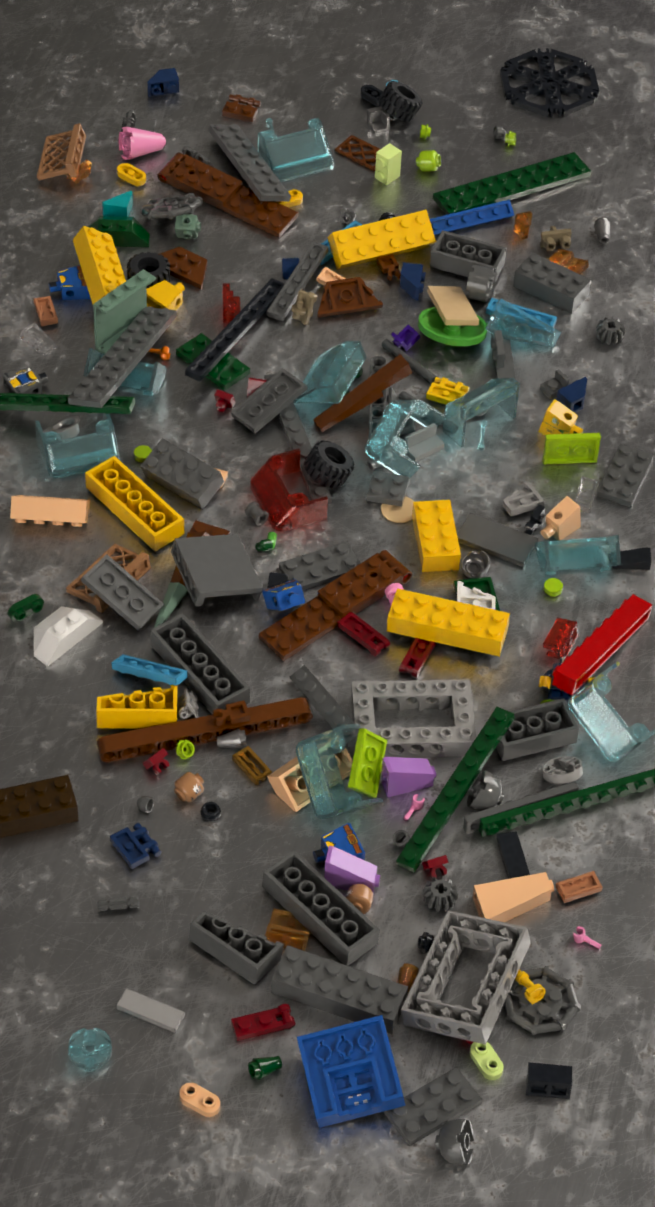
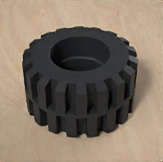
M390 81L378 100L381 107L388 114L405 122H411L423 104L420 96L412 88L397 81Z
M141 252L139 255L135 254L133 258L129 259L127 263V280L144 269L156 277V280L146 286V289L163 280L170 283V263L162 254Z
M321 440L314 445L305 458L304 468L308 475L318 484L335 489L343 486L354 470L355 464L352 456L343 447L334 442Z

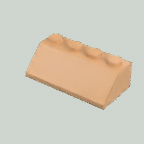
M14 495L11 496L10 519H15L17 523H26V520H34V524H45V521H53L52 525H64V522H71V526L82 527V523H87L90 499Z
M328 735L268 775L267 778L276 795L294 812H297L350 776L353 760L340 735Z

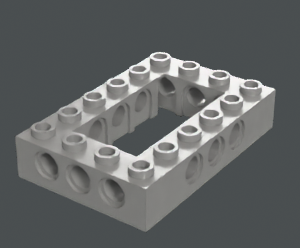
M470 679L352 682L351 705L353 722L359 728H365L387 740L384 757H464L476 739ZM452 704L451 719L454 722L453 727L375 728L374 710H446Z
M448 910L402 1006L401 1012L405 1026L486 1045L531 944L527 927ZM463 947L495 953L492 963L488 964V971L484 980L480 982L481 987L477 996L473 997V1009L461 1007L459 1004L455 1006L442 1003L439 1000Z

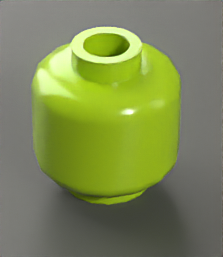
M435 150L421 151L419 157H416V165L420 167L422 172L437 171L438 167L441 166V156Z

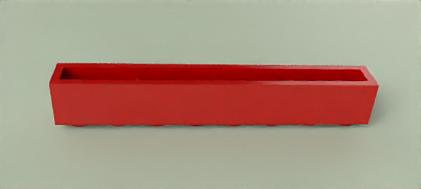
M634 594L628 600L625 599L619 609L616 608L609 618H605L600 627L594 629L590 637L587 636L580 647L577 646L571 656H566L563 663L555 667L552 676H554L552 685L573 695L649 619L653 604Z

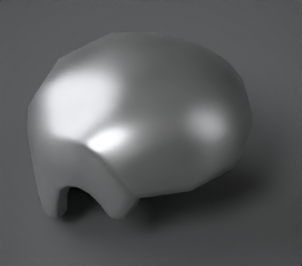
M471 551L462 558L461 570L464 575L471 579L481 578L489 570V556L484 551Z

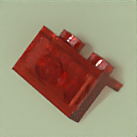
M223 283V323H230L240 312V297L233 296V291H230V283Z

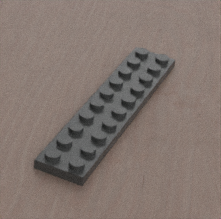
M145 307L68 397V403L70 405L102 408L177 317L176 310Z

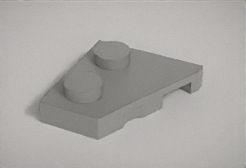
M529 481L524 483L523 489L515 490L511 496L503 500V507L510 516L535 510L538 504L544 506V500Z

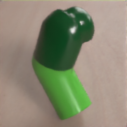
M269 532L267 539L256 543L255 548L257 552L273 550L277 534Z

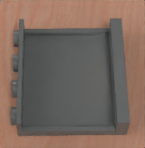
M238 534L175 538L171 554L195 606H202L205 597L252 594L255 601L259 600L263 584L259 581L256 569L253 568L250 556L247 555L244 544Z

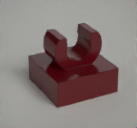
M216 390L214 396L217 402V411L224 413L227 407L233 409L236 403L234 396L227 392Z
M162 748L142 764L146 770L153 766L154 773L158 775L162 772L159 764H162L165 769L170 766L169 762L163 759L168 753Z
M443 855L424 861L422 865L424 870L430 869V877L433 879L437 877L436 869L441 871L442 876L447 874V869L443 865L449 862L447 856Z

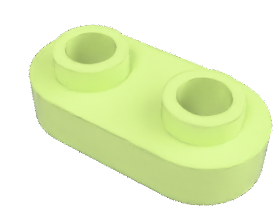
M473 1042L470 1048V1057L481 1074L488 1080L499 1079L503 1074L504 1066L490 1043L487 1042L485 1045Z

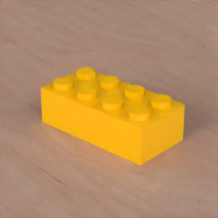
M450 500L413 502V526L422 572L459 570L461 553Z

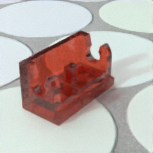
M557 617L543 643L544 648L554 651H548L546 653L547 656L556 659L568 656L579 636L576 621Z

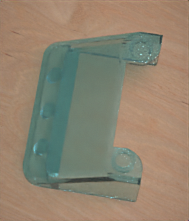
M319 118L311 119L308 122L309 129L279 137H275L274 132L271 130L258 133V152L280 182L330 170L334 167L333 155Z

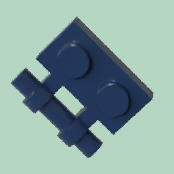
M136 823L133 826L134 832H131L126 827L110 836L111 843L131 869L149 860L148 852L152 853L155 857L160 856L162 853L159 849V844L156 840L151 839L149 831L142 827L140 823ZM138 840H142L145 844L141 845Z

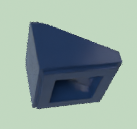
M282 258V278L284 280L289 279L299 263V258Z

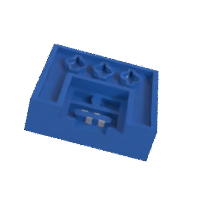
M383 1015L297 1037L319 1128L406 1106Z

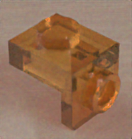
M86 159L80 164L78 176L71 178L69 173L65 175L68 179L78 184L83 178L86 179L90 175L92 163Z
M531 211L519 213L515 216L514 229L519 234L521 240L528 238L529 226H531L532 222Z

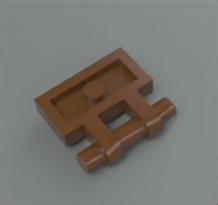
M230 94L229 101L226 102L222 110V116L253 123L258 113V108L256 107L260 108L261 101L255 100L252 97L244 98L242 95L236 94L235 96Z

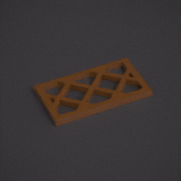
M350 135L334 149L335 152L375 171V165L372 166L368 163L376 162V152L380 148ZM353 140L358 144H350L349 142ZM359 147H360V151H357V152H352V151H351V148H359ZM363 147H367L371 151H364ZM348 148L349 152H344L341 149ZM374 154V158H365V155ZM362 155V159H358L354 156Z

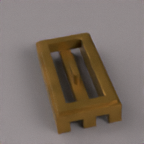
M249 746L232 755V760L255 785H258L260 780L262 782L266 780V777L272 773ZM245 753H247L248 756L259 766L263 773H261L260 770L255 766V764L251 760H249Z

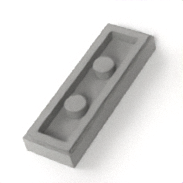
M127 988L117 1003L118 1010L176 1033L185 1017L184 1011Z

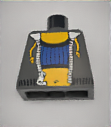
M30 367L2 373L3 386L8 393L42 394V384L48 382L45 372L36 375Z

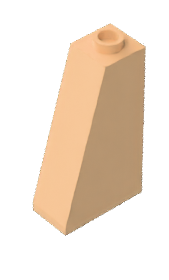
M543 872L474 885L472 898L479 917L507 922L550 901L551 893L554 892V885L552 880L548 879L547 873Z

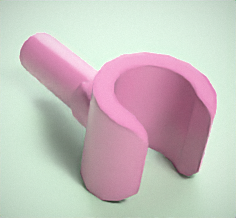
M418 794L413 796L410 810L403 817L405 821H408L416 810L423 808L425 798L422 801H417Z
M576 927L578 934L573 933V939L576 943L586 942L598 949L601 948V944L586 936L583 927Z

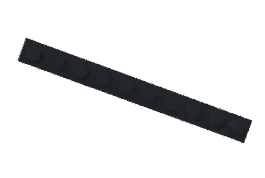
M271 278L185 369V376L201 382L269 309L285 283Z

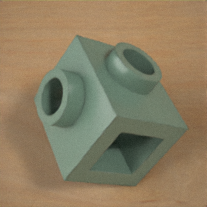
M185 214L176 216L175 232L177 238H198V232H201V222L198 221L197 215Z

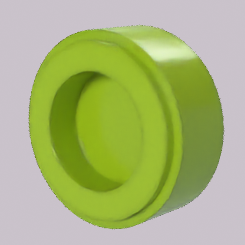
M146 445L136 447L134 449L135 460L143 463L152 452V449Z
M549 578L545 581L544 592L547 595L556 597L562 593L563 583L559 579Z

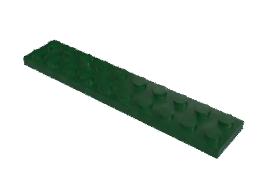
M575 152L433 193L432 199L448 215L516 199L590 177L591 170Z

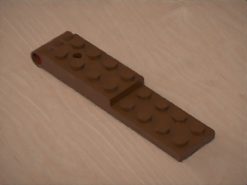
M176 153L157 174L158 179L162 183L173 186L185 193H193L196 197H201L204 202L278 238L298 218V212L276 201H260L252 190L243 186L241 180L186 154Z
M387 550L376 553L318 590L315 598L260 632L259 639L282 661H285L338 627V621L348 613L353 612L356 615L386 595L385 589L393 583L406 584L411 579L412 572Z

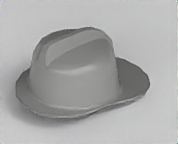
M79 415L67 416L44 429L42 434H54L59 442L68 443L78 436L80 431L78 422L81 418Z

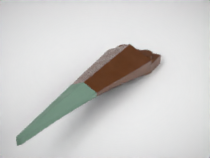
M195 520L186 538L229 535L230 531ZM177 565L163 600L164 606L160 609L154 628L166 622L188 592Z

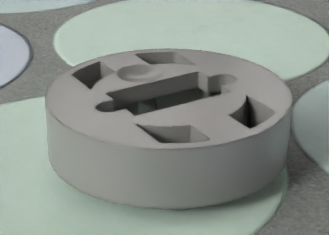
M559 756L549 759L542 765L543 778L545 781L553 784L573 782L583 775L582 761L573 756Z

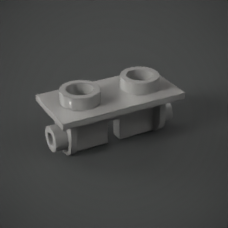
M184 687L185 693L177 700L179 717L187 719L194 714L198 718V698L193 691L190 692L187 687Z

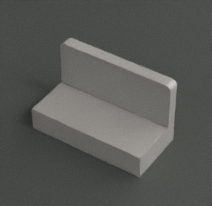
M435 423L406 436L404 452L415 463L444 449L445 443L436 435L437 425Z

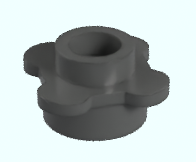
M342 208L340 210V223L349 225L356 219V213L352 209Z

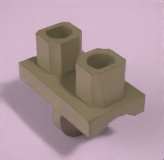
M551 226L550 231L541 232L540 247L546 248L547 251H553L556 246L569 249L571 245V229L557 230L555 226Z
M299 290L296 304L292 305L291 308L293 312L292 318L301 321L304 325H308L310 317L313 316V305L317 301L318 296L312 292L307 293L304 290Z

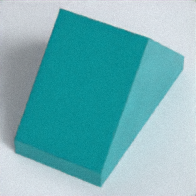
M130 190L102 202L103 216L129 217L133 206V192Z

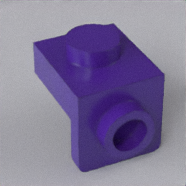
M409 324L398 335L394 332L391 333L394 339L392 341L393 344L398 348L402 347L406 352L421 338L420 334Z

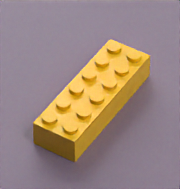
M427 210L335 231L327 237L337 270L375 261L377 257L390 254L395 256L428 248L436 243Z
M83 225L73 238V243L92 304H94L126 282L112 236Z
M116 456L85 472L86 488L155 552L174 541L175 538L184 535V518Z
M397 588L388 614L387 632L500 657L508 631L510 613Z

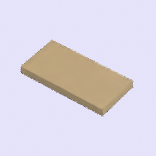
M428 286L427 292L445 325H479V319L461 287Z

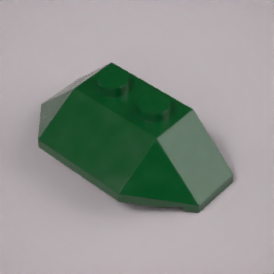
M99 216L88 226L102 233L110 234L115 247H149L150 233L134 217Z

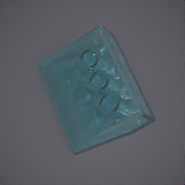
M344 341L320 354L303 381L307 386V390L293 402L339 404L367 358L361 342Z

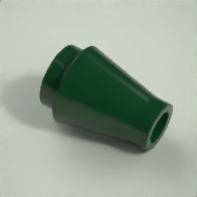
M279 1056L253 1058L248 1063L250 1076L258 1080L282 1068V1061Z

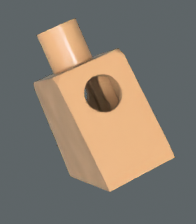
M566 496L546 515V527L540 531L541 535L547 540L553 536L561 541L581 527L580 506Z

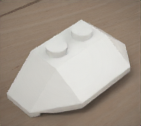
M61 606L34 627V657L48 667L99 627L103 620L89 610Z

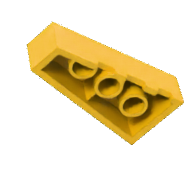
M171 685V688L168 689L156 687L153 688V691L143 693L141 690L133 691L130 695L119 693L97 697V728L142 729L177 722L178 685Z

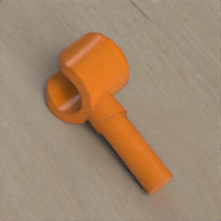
M163 346L161 349L151 348L148 351L160 354L162 360H169L171 355L169 353L170 349L167 346Z

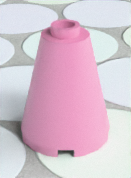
M122 127L123 132H119V150L123 151L124 155L121 156L124 160H131L160 151L166 145V139L161 133L131 127Z

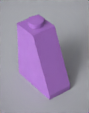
M383 757L381 784L387 798L433 787L436 771L434 766H430L428 759Z
M329 846L325 861L324 878L336 889L348 891L349 887L354 884H364L374 892V888L379 887L380 875H377L378 866L334 846Z

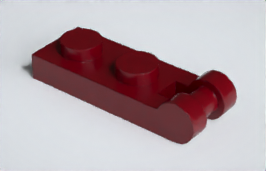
M353 612L348 613L338 621V627L367 648L374 657L378 656L382 649L390 646V642L385 636Z
M415 638L400 664L399 672L403 674L409 673L412 677L418 678L436 642Z
M285 1003L277 1008L232 1018L231 1025L236 1040L241 1041L294 1027L296 1023L294 1017L290 1015L291 1009L289 1004ZM282 1017L283 1019L280 1020V1021H277L276 1018Z

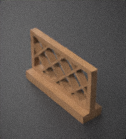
M80 123L75 124L71 131L46 137L37 173L38 180L68 173L71 178L78 176L86 140V134Z
M114 544L68 585L66 592L95 605L96 611L103 613L110 606L98 595L93 597L88 595L94 592L81 582L82 577L107 554L115 562L123 561V564L119 565L138 581L151 569L147 553L141 552L137 554ZM116 551L122 554L119 556L111 557V555L114 554ZM134 559L131 563H125V560ZM85 585V589H75L77 586Z

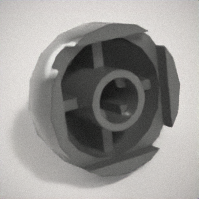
M486 770L484 772L481 771L472 785V789H474L472 796L469 795L467 799V807L477 811L486 810L492 806L495 807L496 804L500 805L504 798L499 778Z
M467 1119L450 1120L440 1129L439 1135H436V1148L439 1149L443 1158L451 1164H470L474 1149L469 1150L470 1141H474L471 1122Z

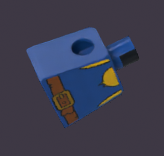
M80 265L58 271L57 281L48 283L50 293L60 291L63 300L91 299Z
M296 579L262 590L267 609L283 611L305 603L301 584Z
M350 823L321 837V849L313 851L316 863L326 860L329 846H334L365 860V851Z

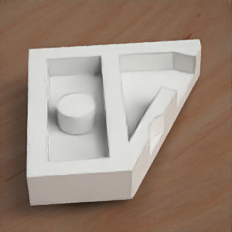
M457 582V602L495 610V596L483 593L475 587L473 589L463 586L464 582Z

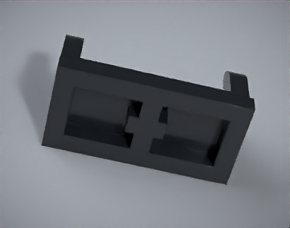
M528 1062L526 1095L570 1099L572 1066Z

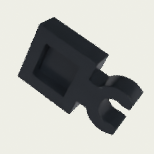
M538 504L524 527L526 529L524 533L532 536L539 525L542 526L546 520L544 506Z

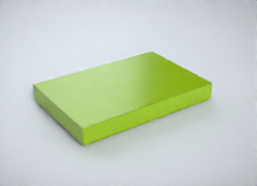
M600 433L546 435L542 458L543 465L597 463L601 440Z
M359 728L348 788L369 798L376 799L387 740L365 728Z

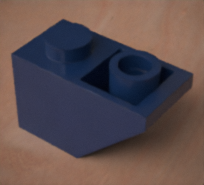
M175 68L161 69L147 81L148 96L179 92V77Z
M406 262L402 264L400 287L414 300L419 299V293L423 294L424 283L421 282H425L426 272H423V264Z
M584 377L576 380L572 384L559 389L556 400L574 413L582 410L584 407L587 378Z

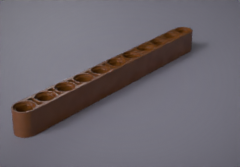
M300 697L249 707L251 720L231 725L229 720L225 724L218 726L216 718L221 717L208 715L106 735L97 740V747L103 762H114L154 754L162 748L166 751L174 750L180 740H189L193 745L215 742L217 741V736L237 729L245 730V734L250 735L305 724L312 720L313 715L308 700Z

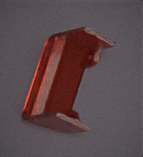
M299 448L271 456L250 481V488L262 510L269 513L268 521L272 528L278 532H284L327 519V496L309 501L308 497L303 493L290 495L280 478L281 476L300 471L301 451Z

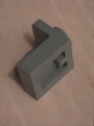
M558 369L555 371V378L540 384V390L551 400L557 397L559 389L568 386L569 379L566 374H563Z

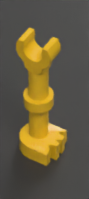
M519 969L515 980L526 988L525 998L533 1005L545 996L546 990L541 984H534L529 979V975Z

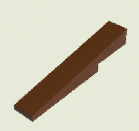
M399 354L314 418V423L324 432L383 397V390L412 374L409 363Z

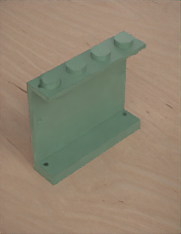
M143 269L93 304L96 352L104 356L138 314L147 307L146 286L156 280L155 276Z

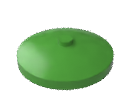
M436 307L423 310L418 319V328L425 336L439 343L452 346L479 344L485 340L488 330L486 322L478 315V326L445 325Z

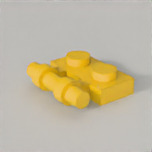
M436 377L426 393V399L460 409L470 387L465 386L461 382L449 381L445 377Z

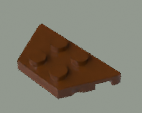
M180 246L160 253L170 263L171 276L200 290L203 288L207 259Z
M361 277L328 281L325 285L317 317L379 309L383 307V303L381 300L378 301L373 295L374 292L365 285Z

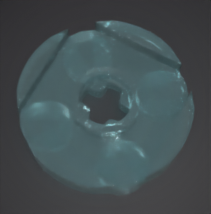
M93 1028L94 1030L80 1029L69 1040L68 1054L70 1060L77 1067L85 1069L87 1072H93L105 1065L112 1055L111 1039L105 1031L99 1028ZM86 1046H95L94 1051H86Z

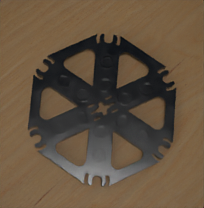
M538 48L537 52L535 51L536 49L507 60L504 63V67L500 69L504 98L506 97V100L511 99V104L515 107L548 117L549 114L550 117H553V114L557 113L561 117L563 113L565 117L593 105L595 98L599 96V87L595 69L592 68L593 66H587L588 61H584L585 59L551 49L550 52L548 48H546V52H541L540 48ZM533 57L537 62L538 70L519 65L518 63ZM559 57L573 62V64L556 71L553 58ZM589 76L591 85L584 86L572 81ZM509 78L525 82L526 84L513 88L509 84ZM543 94L545 105H538L527 100ZM561 94L579 101L565 105L562 102Z

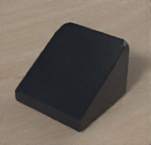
M270 572L267 588L288 582V574Z

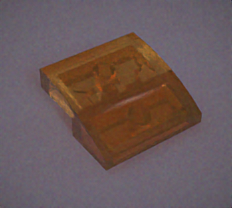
M558 249L548 259L580 275L589 267L588 260L574 258L572 251Z
M273 908L270 923L265 934L267 940L274 943L276 941L283 943V949H286L288 945L306 951L311 932L291 912Z

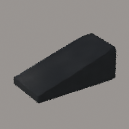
M649 547L612 552L611 554L613 569L650 570L652 559L651 548Z

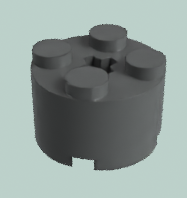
M473 264L472 268H474V271L469 273L466 291H469V295H466V297L488 302L494 296V289L492 287L493 282L496 283L498 272H495L494 268Z

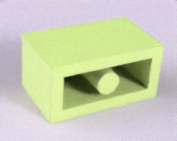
M389 143L376 152L375 178L385 185L400 177L402 156L400 149Z

